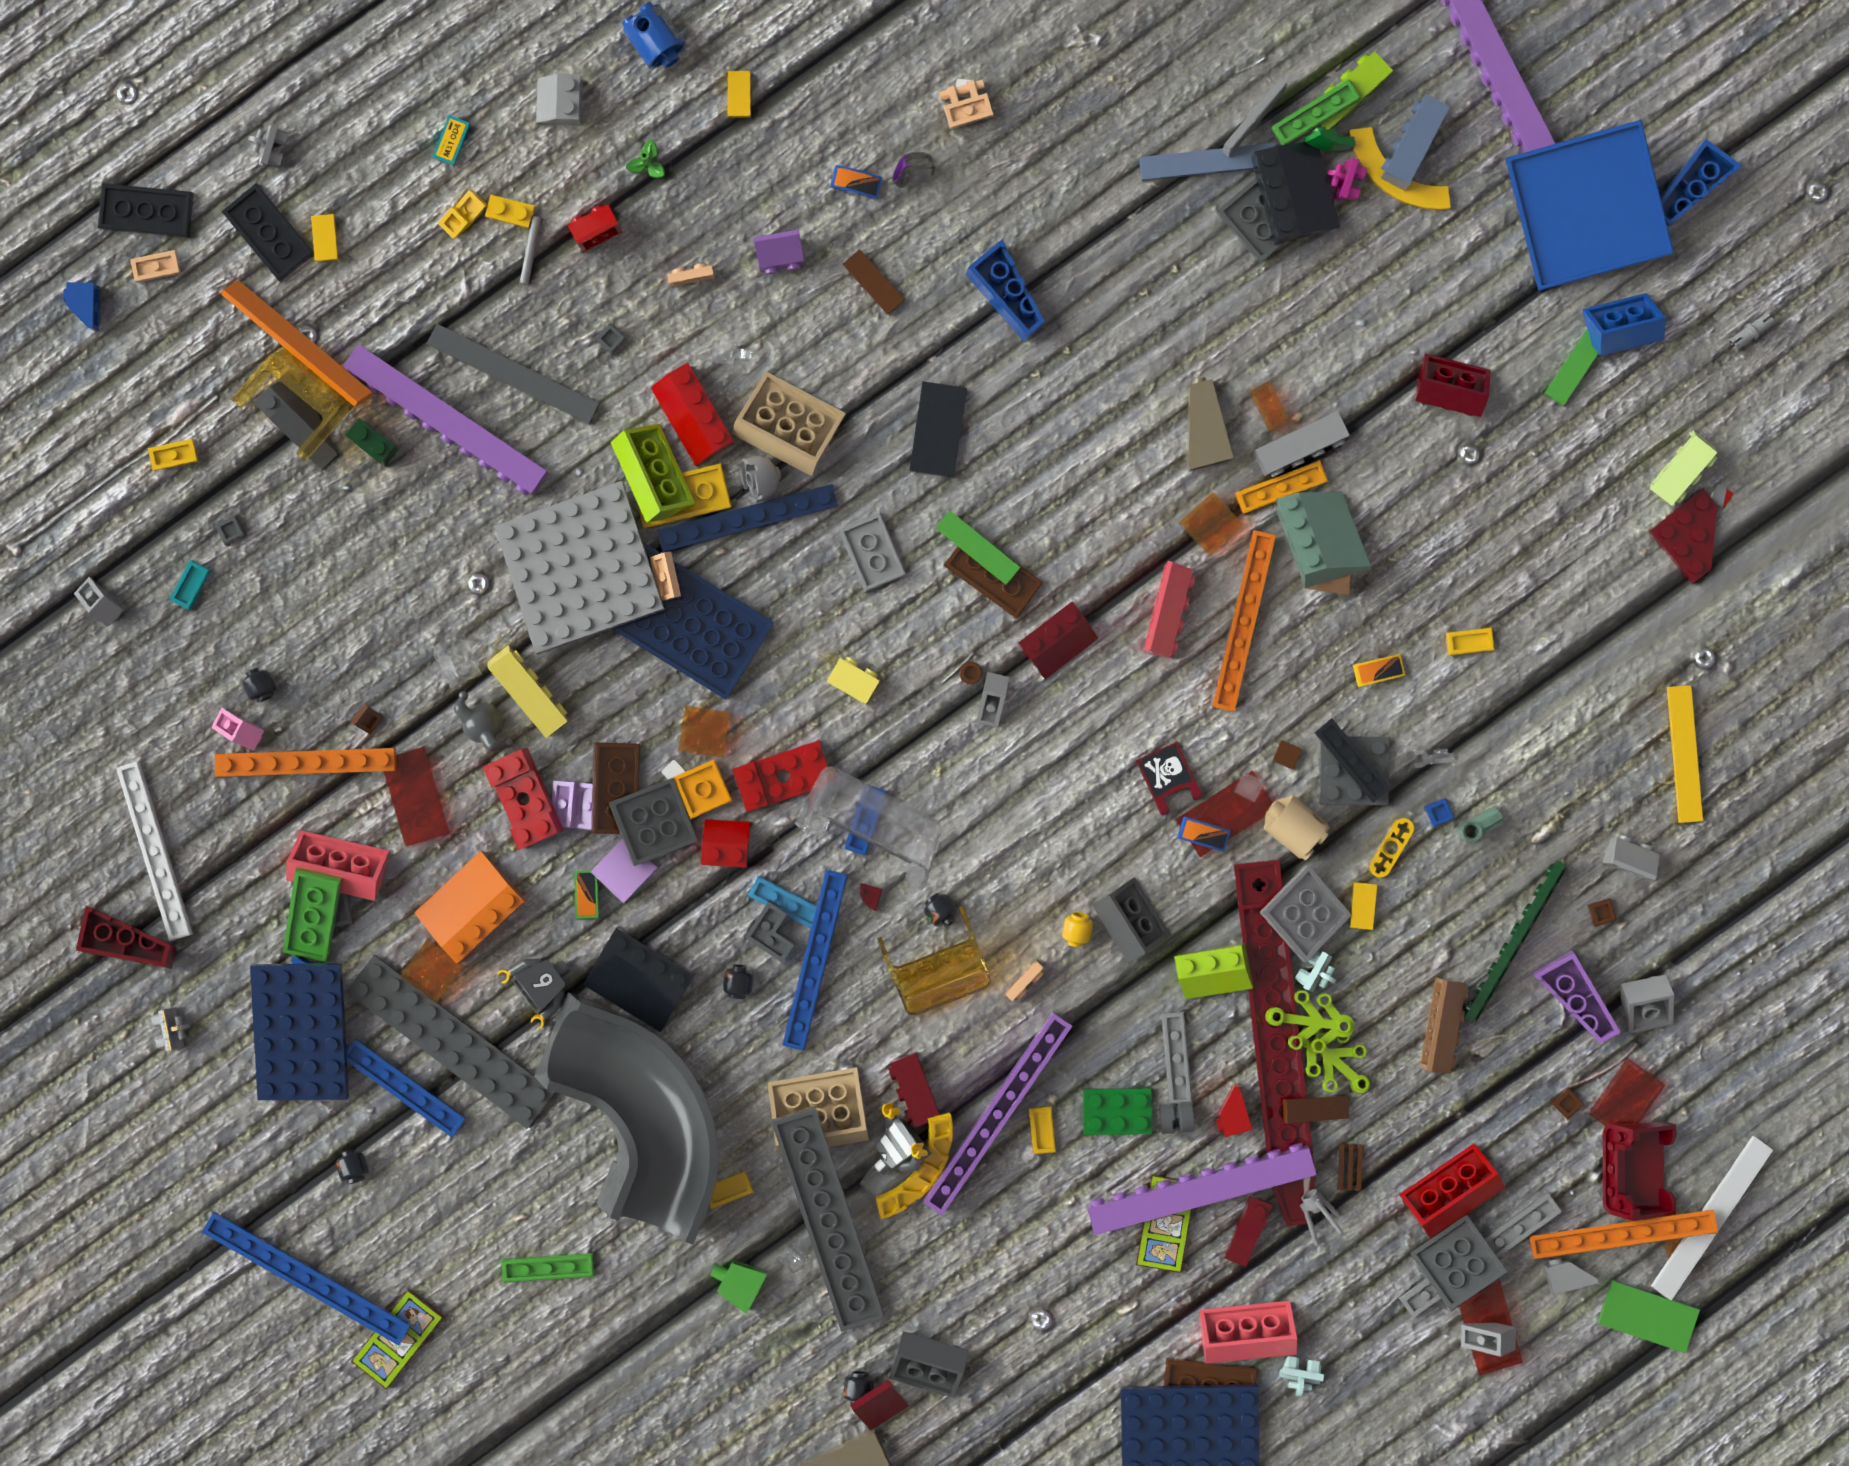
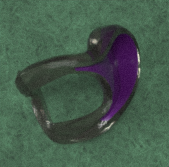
M912 152L904 155L894 170L892 176L893 183L899 188L907 186L909 170L930 169L931 176H934L935 165L933 164L932 157L924 152ZM928 158L929 162L921 165L908 164L909 160Z

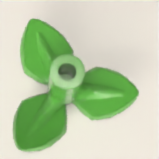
M652 139L644 144L640 153L641 159L634 158L627 163L626 169L629 172L641 174L645 167H648V173L651 177L661 178L664 176L665 170L663 165L658 162H652L658 155L657 146Z

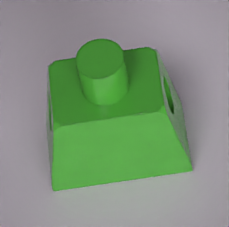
M733 1260L729 1269L716 1263L710 1276L721 1281L717 1292L747 1314L768 1271Z

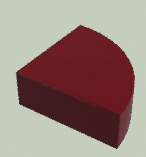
M861 883L860 894L862 900L870 909L877 911L883 889Z

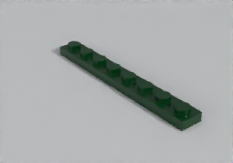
M1557 861L1555 865L1551 864L1545 873L1547 879L1543 885L1540 883L1533 894L1536 896L1532 904L1528 903L1522 912L1524 918L1520 924L1516 923L1510 933L1512 935L1509 943L1505 942L1499 951L1501 957L1497 963H1492L1487 972L1489 974L1486 982L1482 981L1476 990L1478 996L1474 1002L1470 1001L1464 1011L1466 1013V1020L1473 1024L1477 1023L1567 870L1565 864Z

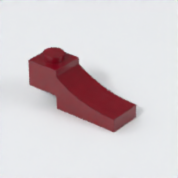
M1249 1195L1224 1256L1225 1259L1245 1267L1247 1266L1254 1246L1263 1227H1265L1273 1205L1270 1202Z

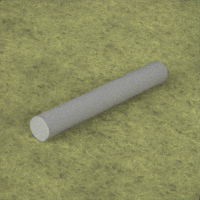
M532 216L520 283L524 285L529 284L541 218Z

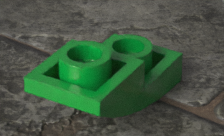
M1326 127L1316 128L1312 131L1313 134L1305 137L1306 143L1327 152H1342L1356 145L1354 136L1344 137V134L1337 135L1336 129L1326 130Z

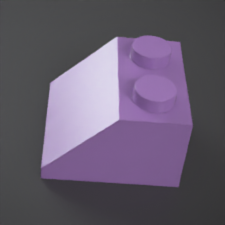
M799 230L753 237L760 272L771 275L778 273V269L787 268L788 271L801 269V265H805Z

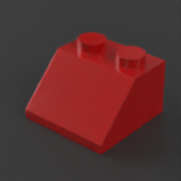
M600 204L591 210L592 213L586 216H576L571 220L572 223L568 225L582 253L623 233L608 204L605 206Z
M705 819L701 865L747 868L751 822Z

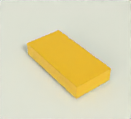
M728 71V118H751L750 71Z
M335 215L311 216L315 262L339 260Z
M1492 628L1446 633L1448 656L1495 650Z
M1353 882L1349 928L1373 930L1377 893L1376 884Z
M1052 1107L1029 1108L1033 1154L1056 1152Z
M746 1170L716 1182L709 1204L711 1209L754 1192Z

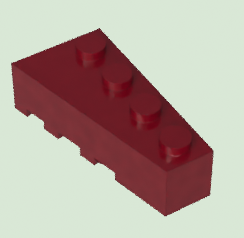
M86 906L76 951L172 969L177 947L103 912Z

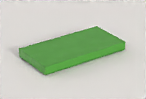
M297 867L283 947L284 953L328 962L342 882L341 877Z
M1611 1279L1597 1323L1686 1353L1700 1310Z

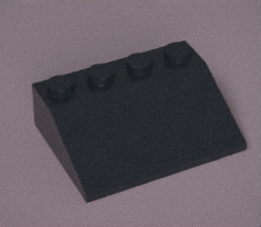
M1306 142L1274 146L1254 152L1251 159L1274 245L1340 228L1320 149Z
M616 927L583 986L661 1032L696 973L624 929Z

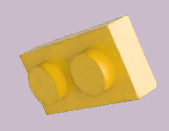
M490 195L485 217L530 229L536 207Z
M194 439L148 448L153 471L199 462Z

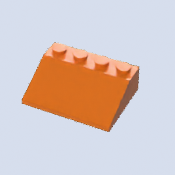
M480 851L414 913L442 949L458 964L469 956L528 900L491 860Z

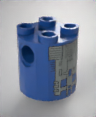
M648 2L640 8L641 12L634 17L631 15L623 20V31L649 69H655L662 65L665 68H669L679 61L680 57L678 54L684 49L686 42L659 4L653 5L651 2Z

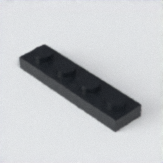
M1332 718L1314 732L1372 803L1391 789Z

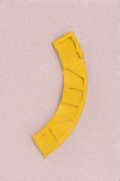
M1372 127L1349 130V136H1354L1356 145L1352 148L1356 158L1359 159L1360 165L1367 168L1366 175L1384 193L1404 204L1420 207L1425 210L1451 209L1448 186H1429L1411 181L1404 191L1383 180L1381 176L1384 170L1381 167L1385 158L1376 144Z
M950 1113L928 1118L929 1138L927 1148L931 1154L923 1160L920 1169L914 1171L899 1186L884 1194L875 1196L881 1220L904 1211L908 1208L907 1206L918 1198L921 1199L932 1188L943 1172L949 1158L948 1154L953 1140V1123Z

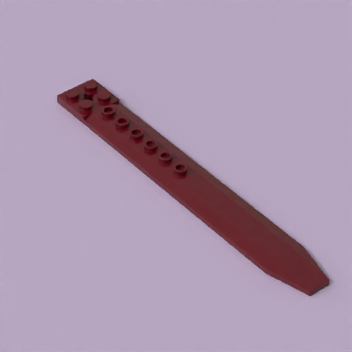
M1276 859L1233 864L1242 944L1245 943L1253 983V989H1248L1266 1153L1280 1149L1281 1152L1290 1150L1289 1146L1302 1143L1303 1146L1307 1145L1309 1147L1314 1164L1310 1123H1284L1283 1099L1307 1098L1301 1048L1295 1050L1288 1045L1289 1038L1299 1034L1298 1024L1283 1022L1279 1026H1273L1265 1018L1267 1010L1272 1007L1280 1008L1287 1014L1297 1015L1289 946L1260 914V911L1282 889L1280 861ZM1257 878H1260L1261 882H1265V886L1261 887V891H1257V888L1252 886V883H1255ZM1276 1012L1273 1014V1020L1278 1021L1280 1014ZM1297 1038L1293 1039L1292 1045L1297 1047L1299 1040ZM1316 1175L1272 1187L1286 1226L1308 1224L1300 1204L1304 1203L1301 1199L1302 1196L1309 1190L1314 1189Z

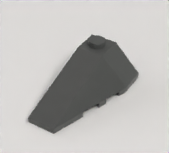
M292 374L270 386L253 402L321 470L326 468L339 455L308 391Z

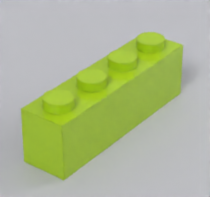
M1375 51L1370 56L1367 53L1357 61L1358 67L1353 71L1348 69L1340 77L1342 81L1338 85L1350 79L1361 99L1315 128L1326 127V130L1333 129L1391 75L1393 70ZM1332 84V85L1324 92V94L1327 93L1328 91L1332 90L1333 88L1337 87V86H1335L1334 84Z

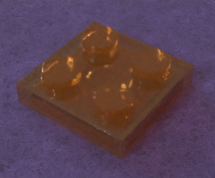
M1214 492L1207 496L1179 522L1208 556L1243 526Z
M685 706L678 751L724 758L731 713Z
M427 939L401 973L400 977L433 1002L438 1003L465 966L461 963L456 964L444 950Z

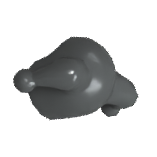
M461 691L454 711L462 721V728L466 737L476 743H482L490 752L505 747L511 748L513 746L512 739L507 738L504 741H500L495 737L504 726L499 710L489 703H481L471 709L465 704V700L469 696L468 693Z

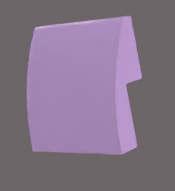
M553 780L551 802L562 827L591 830L592 784Z
M622 839L597 864L591 873L617 898L625 903L656 871L657 867L650 860L633 866Z

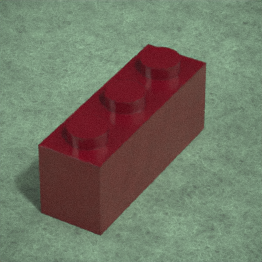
M913 1052L890 1062L892 1067H889L888 1070L892 1081L897 1079L900 1088L896 1089L900 1102L905 1101L908 1109L904 1112L908 1122H913L914 1126L917 1127L928 1123V1118L939 1116L938 1107L917 1053Z

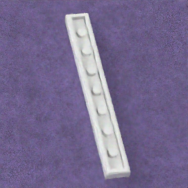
M140 761L117 767L116 770L169 941L192 935L193 932Z
M1754 1136L1751 1137L1702 1209V1211L1714 1209L1718 1231L1773 1151ZM1716 1234L1683 1238L1651 1287L1667 1299L1672 1300Z

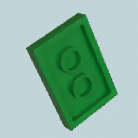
M1083 1088V1135L1152 1134L1151 1088Z

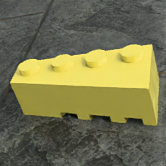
M508 645L488 661V669L545 738H547L567 722L565 715L568 712L560 703L556 705L551 698L553 697L551 691L545 685L543 687L537 681L539 679L532 668L528 669L523 663L525 661L517 650L513 651Z

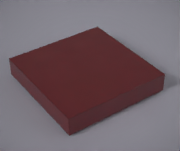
M889 1380L850 1404L854 1413L870 1431L909 1407L905 1398Z

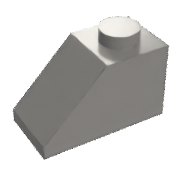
M90 577L74 593L88 613L108 627L119 618L120 613L123 611L118 602Z
M987 672L976 723L998 727L1009 677Z
M1562 1257L1551 1258L1548 1260L1549 1263L1543 1264L1549 1290L1554 1295L1599 1283L1595 1276L1570 1261L1562 1259Z
M1499 1323L1461 1324V1347L1501 1357L1515 1350L1516 1327Z

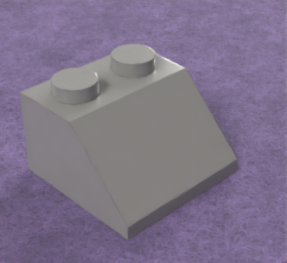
M557 73L538 78L536 124L582 126L583 79L581 75Z
M1620 835L1619 838H1611L1602 863L1642 879L1656 880L1660 854L1653 852V847L1643 843L1637 846L1632 844L1633 839Z
M1666 975L1653 976L1621 984V1003L1628 1033L1673 1024L1674 993Z

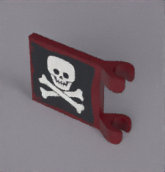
M1177 742L1136 760L1161 816L1169 813L1164 797L1188 787L1194 801L1202 798V793Z

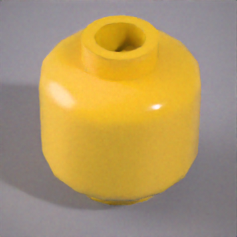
M1072 912V915L1065 918L1062 936L1068 941V945L1081 947L1082 944L1090 942L1094 923L1089 919V915L1082 912Z

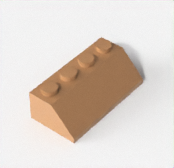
M1435 977L1420 1067L1427 1071L1450 1074L1451 1069L1455 1068L1457 1057L1454 1055L1455 1046H1459L1461 1036L1458 1033L1459 1024L1463 1023L1465 1014L1464 1010H1462L1463 1001H1467L1469 991L1466 988V983Z

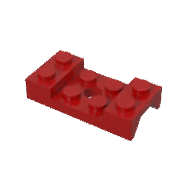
M819 740L732 769L746 812L834 784ZM780 770H787L790 774V778L786 783H781L777 779V773Z
M528 747L482 767L491 788L495 787L512 825L510 832L518 850L525 849L534 843L564 831ZM522 792L529 795L530 800L527 805L523 804L520 800Z

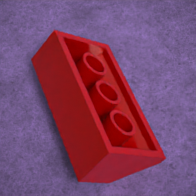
M688 362L668 373L651 387L652 392L695 466L735 445Z
M1472 1144L1399 1195L1418 1224L1431 1239L1506 1187L1497 1171L1475 1144Z

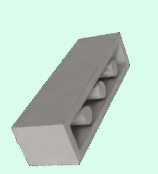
M1337 411L1256 449L1253 453L1264 476L1271 474L1273 478L1283 473V468L1291 465L1294 468L1305 462L1303 458L1310 455L1316 458L1326 453L1324 449L1331 445L1335 449L1345 444V439L1350 435Z

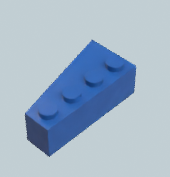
M1707 139L1702 141L1660 196L1667 226H1670L1741 168L1742 165Z
M1002 239L972 263L965 275L1023 342H1026L1042 328L1045 321L1032 296H1030L1023 278L1020 277Z

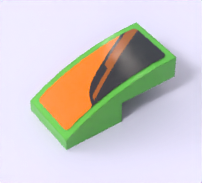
M592 870L575 871L576 920L599 919L598 879L591 873Z

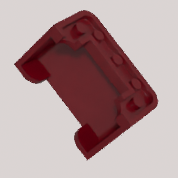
M1669 1122L1612 1123L1604 1127L1603 1206L1607 1213L1630 1221L1676 1215V1198L1671 1191L1664 1189V1145L1674 1144L1677 1137L1676 1124Z

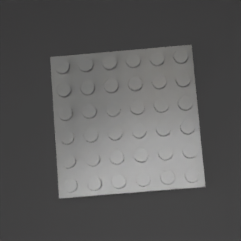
M622 481L495 526L529 636L537 655L665 610L625 485Z

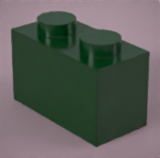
M361 418L345 434L346 437L384 467L399 451L397 447Z

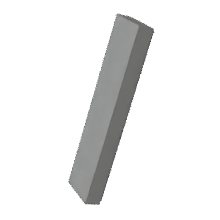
M1280 78L1224 144L1222 153L1227 157L1236 151L1285 93L1287 82L1284 79Z
M1184 1011L1161 1013L1169 1104L1192 1102Z

